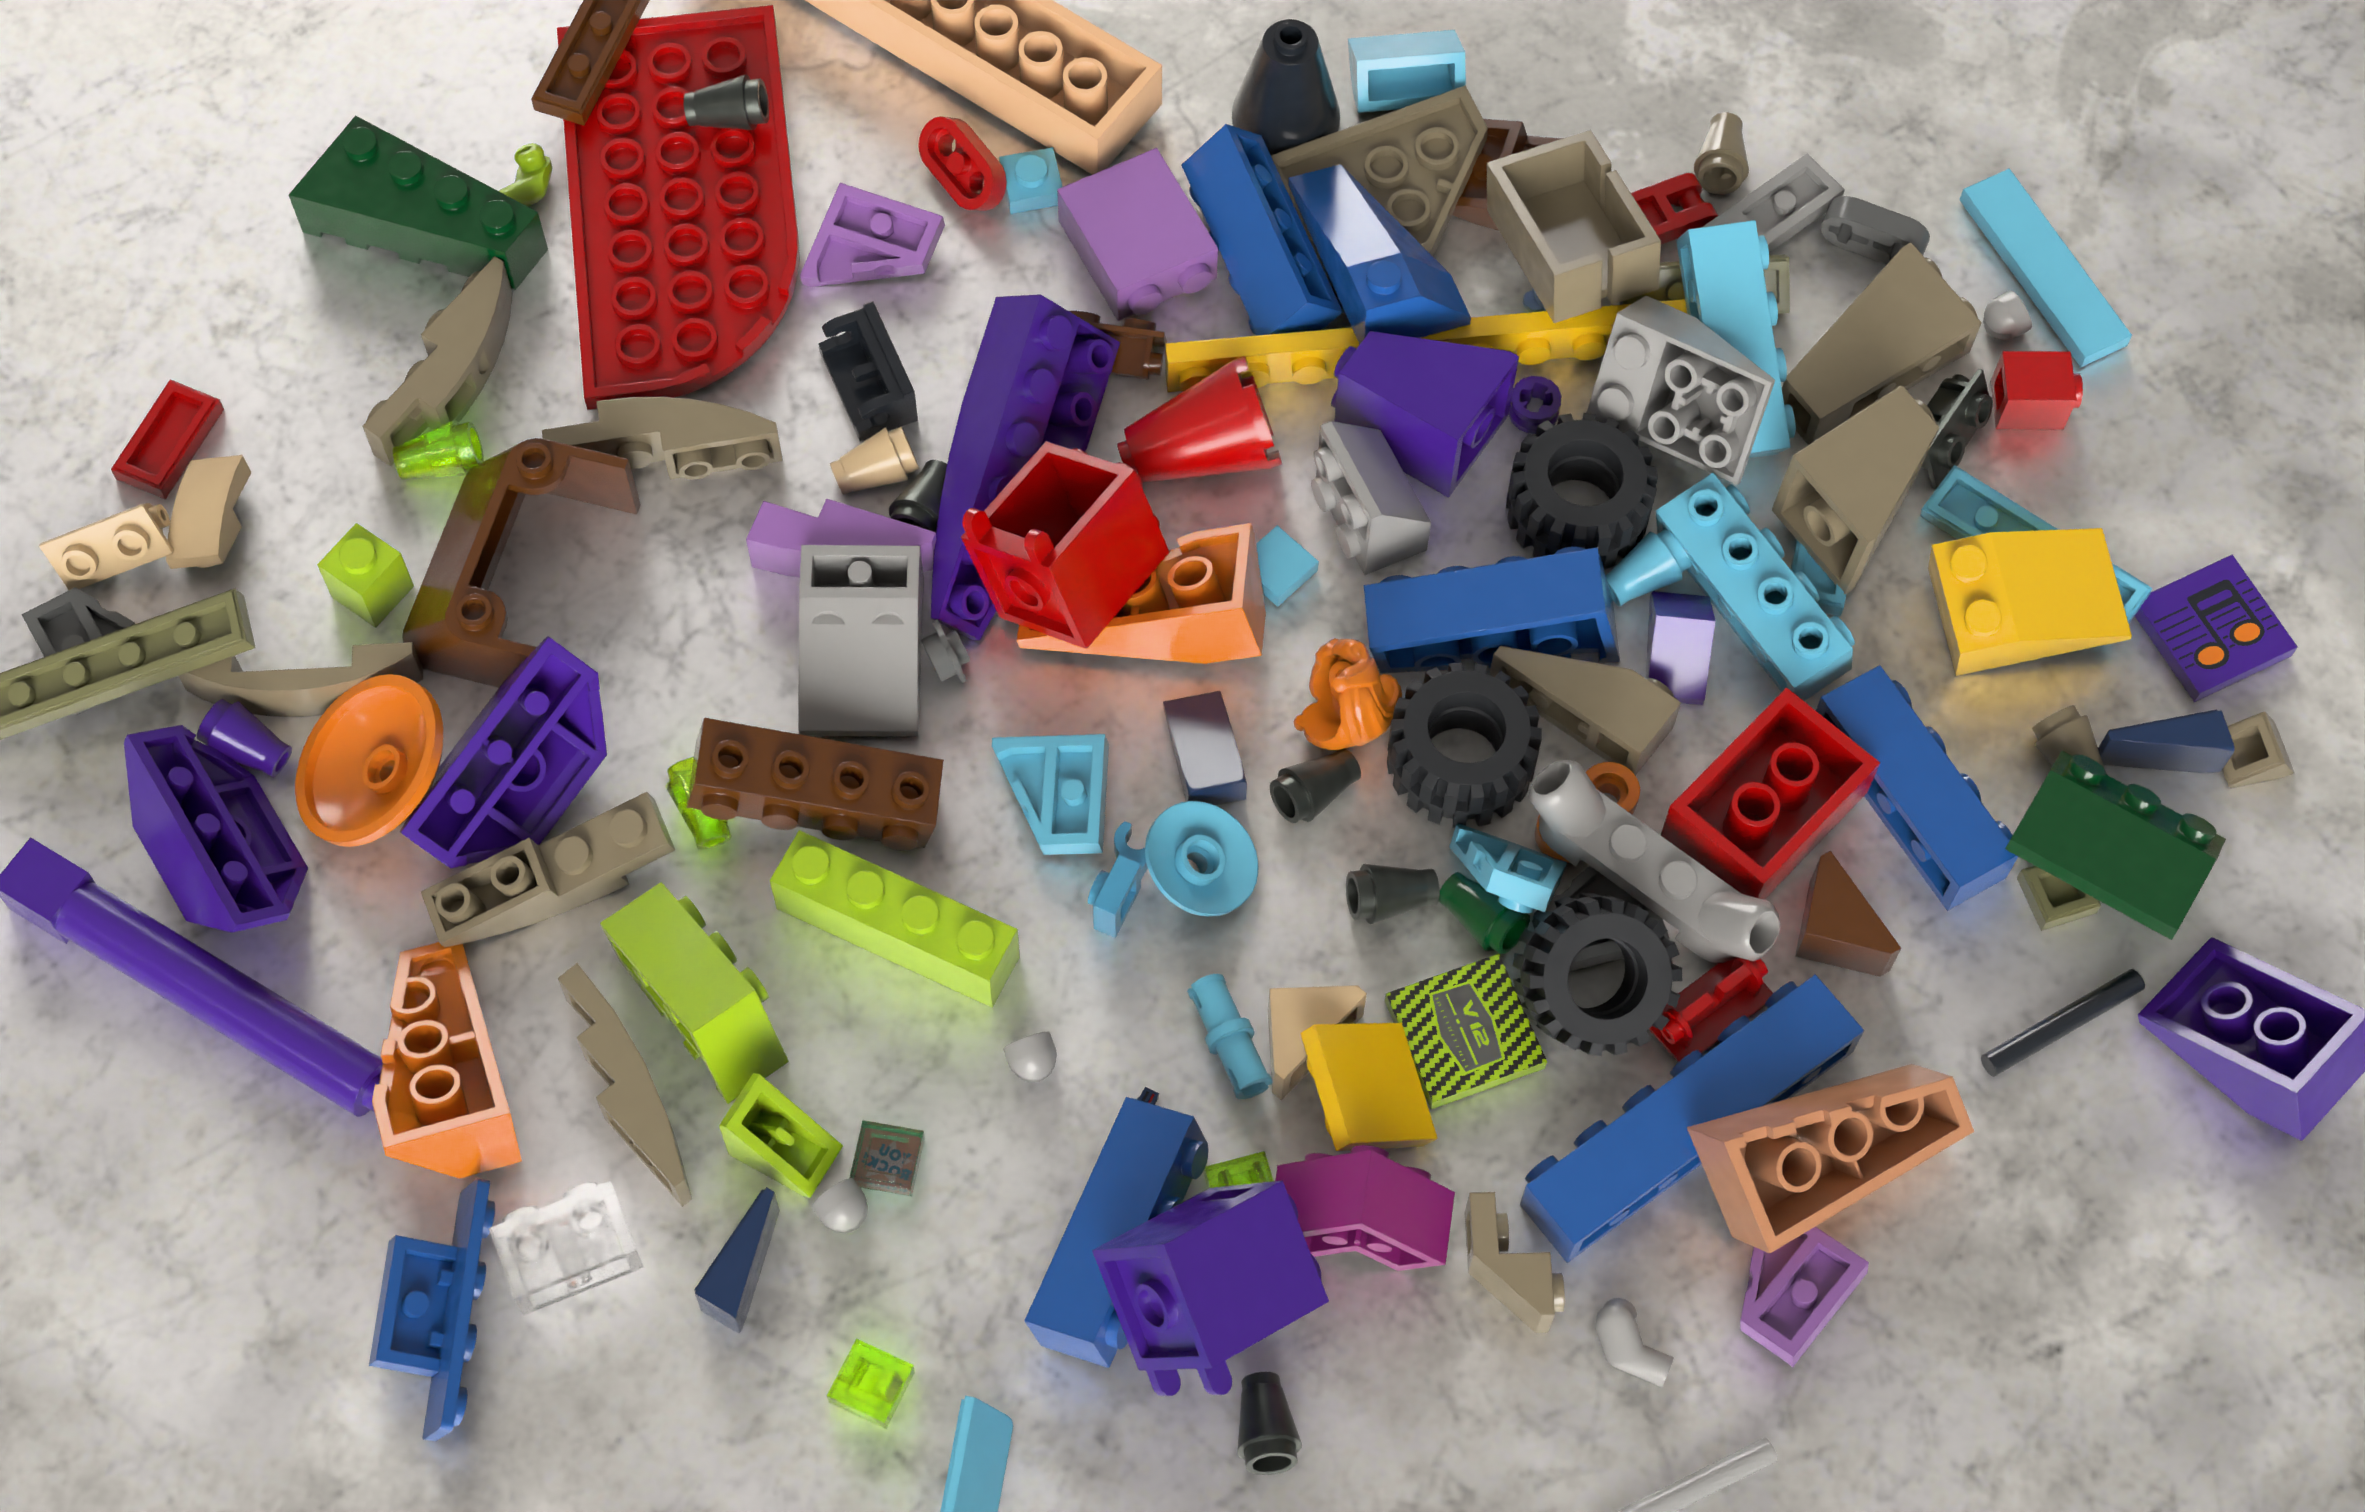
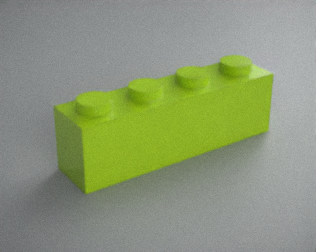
M801 830L797 832L770 879L776 909L993 1008L1020 958L1017 928Z

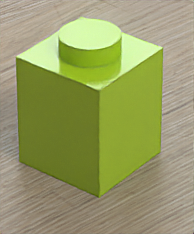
M358 523L317 564L331 597L375 628L414 587L402 554Z

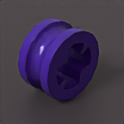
M1530 376L1517 382L1513 388L1509 410L1511 422L1519 430L1529 434H1536L1537 426L1547 420L1555 425L1559 417L1562 398L1558 386L1542 376ZM1532 398L1543 400V404L1538 412L1527 410V405L1531 402Z

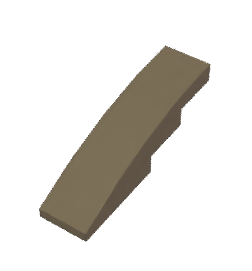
M576 963L562 974L558 981L567 1002L589 1025L588 1029L576 1037L586 1061L609 1085L607 1089L596 1097L603 1117L683 1207L692 1200L676 1137L648 1068L614 1009L578 963Z

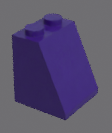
M1370 331L1357 349L1352 346L1348 347L1336 365L1334 376L1338 378V386L1331 401V406L1335 408L1334 421L1381 430L1403 472L1449 498L1509 415L1519 356L1506 350Z

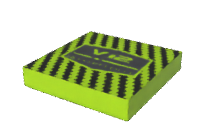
M1500 954L1385 994L1384 1002L1393 1023H1402L1420 1083L1431 1110L1538 1072L1546 1067V1057L1529 1019L1520 1005L1521 1001L1515 992Z

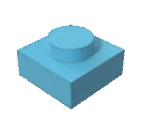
M1053 147L999 157V162L1006 174L1007 184L1005 193L1010 214L1058 206L1057 189L1063 186Z

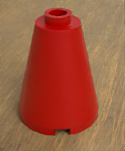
M1243 356L1232 360L1124 428L1126 440L1117 443L1122 463L1135 469L1142 483L1272 469L1282 465L1279 450L1267 453V449L1274 447L1272 440L1274 434L1253 375L1243 379L1241 377V372L1249 370L1246 357Z

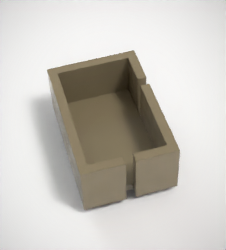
M1591 130L1487 162V211L1553 323L1600 309L1601 299L1605 297L1609 299L1611 304H1615L1659 289L1661 240L1617 170L1611 171V161Z

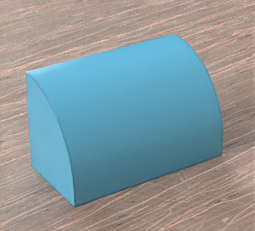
M1455 30L1348 38L1351 84L1358 113L1401 109L1466 85L1465 50Z

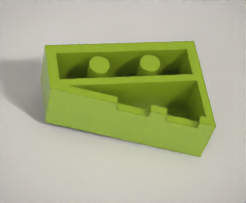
M660 882L600 922L619 961L661 1016L666 1015L686 1039L683 1045L693 1059L696 1060L701 1057L704 1060L717 1085L716 1089L727 1104L738 1097L753 1073L760 1074L766 1078L789 1062L762 1005V1002L769 998L766 989L749 967L741 972L737 970L733 965L737 962V958L719 932L715 931L709 936L702 928L706 926V923L696 906L686 895L677 900L665 885Z

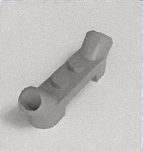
M1570 760L1555 761L1537 775L1529 789L1528 798L1540 814L1539 831L1543 841L1556 853L1574 866L1582 859L1678 929L1680 932L1675 939L1709 962L1724 963L1736 957L1756 961L1761 959L1772 948L1781 927L1779 914L1772 903L1739 893L1597 790L1582 766L1577 762Z

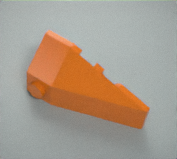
M1252 524L1195 531L1177 538L1179 547L1169 551L1164 560L1087 649L1019 625L1017 634L1019 647L1202 664L1262 656L1266 610L1255 532Z

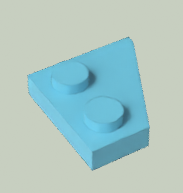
M1105 734L992 738V748L1043 854L1103 853L1109 743Z
M1458 823L1449 846L1486 892L1498 895V902L1501 905L1527 914L1533 913L1534 909L1542 912L1546 911L1560 884L1567 864L1566 861L1555 859L1544 853Z

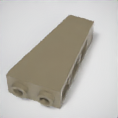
M1912 243L1905 245L1899 250L1787 375L1782 386L1784 405H1791L1795 417L1796 431L1808 445L1900 385L1908 390L1970 353L1982 322L1978 319L1972 304L1967 299L1959 297L1942 278V274L1935 262L1930 258L1924 257Z

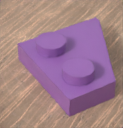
M839 183L801 271V281L805 286L817 287L925 274L945 227L943 216Z
M1816 1226L1770 1254L1753 1247L1749 1281L1740 1320V1330L1793 1367L1868 1273L1869 1262Z

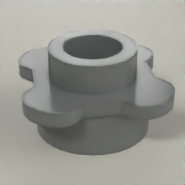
M938 620L933 621L932 624L936 632L921 639V642L939 679L942 682L957 675L962 684L967 682L961 666L971 660L956 630L945 634Z

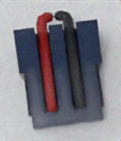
M1145 1087L1137 1100L1155 1105L1159 1098V1093Z

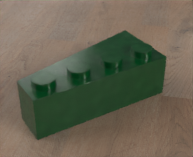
M356 115L288 195L303 233L322 237L323 233L345 238L346 244L368 250L370 245L398 252L400 259L420 264L421 260L447 266L448 272L467 277L476 271H481L494 257H497L504 262L511 288L515 290L548 251L537 211Z

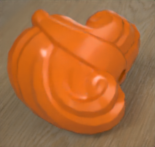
M1336 638L1330 640L1315 653L1316 661L1310 675L1309 689L1312 696L1318 701L1307 706L1294 719V727L1299 731L1304 730L1306 739L1318 748L1340 750L1348 749L1355 745L1361 747L1380 737L1390 727L1395 705L1399 697L1402 698L1401 686L1392 675L1379 674L1375 659L1370 657L1365 644L1359 640Z

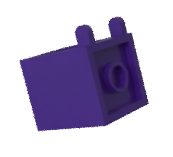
M1283 1180L1209 1188L1092 1250L1138 1370H1146L1153 1390L1160 1396H1173L1179 1391L1181 1379L1177 1369H1197L1207 1393L1211 1395L1227 1394L1232 1387V1376L1226 1363L1227 1359L1329 1302L1321 1281L1320 1266L1315 1257L1310 1253L1298 1222L1296 1204L1287 1193Z

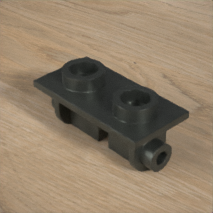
M1977 369L1971 380L1960 374L1944 379L1927 404L1934 420L1939 426V430L1921 468L1928 470L1932 488L1937 489L1954 465H1959L1963 458L1965 447L1977 429L1983 428L1991 416L1993 401L1992 397L1989 396L1982 369Z

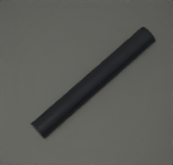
M2129 969L1981 1055L1983 1067L1991 1076H1997L2145 989L2143 978L2135 969Z

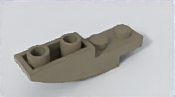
M494 257L481 271L471 274L458 296L445 309H441L431 316L425 330L421 333L428 357L415 363L408 371L405 381L387 400L377 403L369 413L366 423L362 426L373 455L389 466H392L428 427L446 438L466 415L486 384L503 346L511 314L513 292L502 260Z
M629 397L596 401L599 421L542 430L543 439L629 459L631 469H640L652 462L665 461L670 480L677 478L702 479L714 472L739 468L743 470H758L770 463L783 461L776 422L734 407L694 399Z
M645 792L540 845H537L532 839L528 838L421 891L439 943L444 947H449L536 924L600 899L630 885L626 877L627 874L675 851V847L655 799L648 792Z

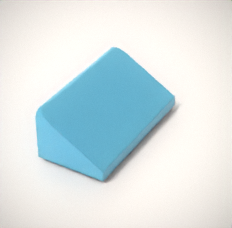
M965 1396V1400L961 1399L940 1512H998L1013 1422L1008 1415L975 1397Z

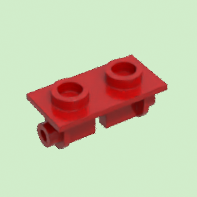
M1739 957L1724 963H1718L1678 993L1680 998L1677 1007L1666 1004L1662 1015L1667 1017L1669 1022L1662 1031L1652 1026L1649 1028L1650 1032L1677 1063L1695 1050L1703 1053L1718 1042V1036L1732 1022L1744 1015L1749 1018L1765 1006V1002L1773 994L1762 980L1768 974L1765 963L1762 959L1750 961Z

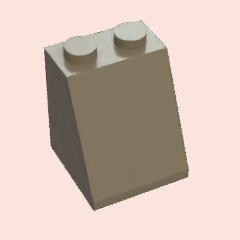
M1902 385L1795 453L1791 458L1772 507L1773 513L1797 541L1806 548L1810 556L1834 584H1837L1844 591V594L1849 593L1855 588L1911 489L1939 430V426L1935 423L1933 414L1927 405L1918 399H1914Z

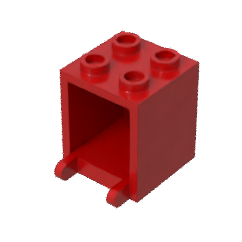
M1047 441L984 511L970 508L965 512L962 519L965 533L961 536V539L999 617L1087 649L1169 554V549L1159 528L1160 522L1152 512L1142 488V480L1135 469L1122 462H1109L1088 455L1081 449H1069Z

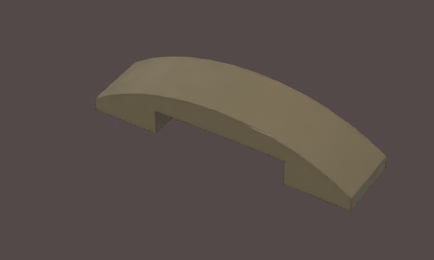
M413 642L353 645L352 666L243 671L236 657L232 656L179 675L178 677L186 691L213 704L221 699L231 704L239 701L252 714L306 717L322 715L339 696L366 679L379 675L393 674L405 676L418 683L423 680L424 669Z

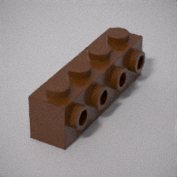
M704 718L696 740L686 808L701 810L705 816L719 820H729L736 816L761 820L765 826L777 830H791L796 827L820 830L825 836L836 840H852L856 837L879 840L884 846L894 850H912L916 847L925 848L937 823L944 760Z

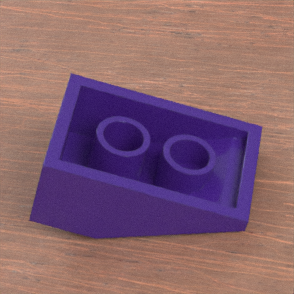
M2213 937L2194 954L2138 1014V1020L2141 1025L2246 1113L2300 1141L2305 1139L2365 1072L2364 1008Z

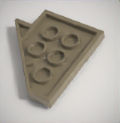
M1466 85L1271 155L1336 298L1338 295L1288 186V178L1341 164L1434 256L1454 213L1459 197H1461L1477 158L1487 141L1488 127Z

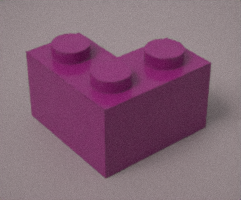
M1369 1145L1354 1146L1351 1149V1153L1335 1156L1311 1153L1305 1156L1304 1161L1277 1165L1275 1181L1283 1180L1287 1193L1294 1200L1298 1210V1222L1310 1253L1314 1257L1357 1251L1396 1271L1446 1265L1455 1192L1432 1181L1429 1172L1415 1167H1405L1389 1159V1152Z

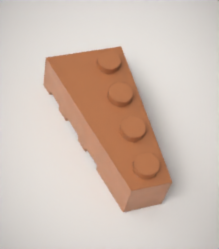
M1914 1064L1687 1127L1731 1236L1769 1254L1974 1132L1953 1076Z

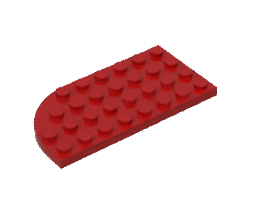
M773 5L640 19L585 126L563 119L583 391L587 410L597 409L596 401L629 397L675 398L706 387L734 371L755 354L773 334L786 313L796 286L800 257ZM569 26L557 27L558 47ZM746 74L750 79L761 78L763 80L769 101V120L767 123L757 124L755 130L688 125L684 112L685 93L695 92L696 90Z

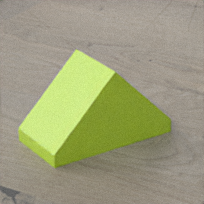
M756 1073L752 1074L719 1125L728 1155L808 1198H811L843 1147L839 1141L763 1076Z

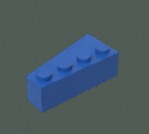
M1567 547L1558 550L1554 555L1529 559L1511 556L1503 558L1492 565L1474 568L1450 566L1440 570L1437 574L1412 578L1405 575H1394L1383 579L1380 583L1364 585L1369 649L1380 673L1429 671L1435 667L1439 671L1448 670L1450 663H1460L1461 659H1473L1476 663L1491 668L1493 654L1500 646L1571 658V654L1598 653L1599 663L1620 662L1613 600L1598 547L1591 549Z

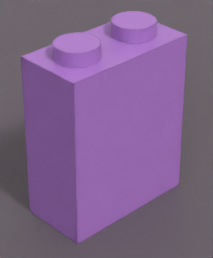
M1157 148L1057 189L1058 221L1117 321L1134 314H1147L1157 308L1160 303L1183 293L1192 294L1198 292L1211 281L1217 279L1218 247Z

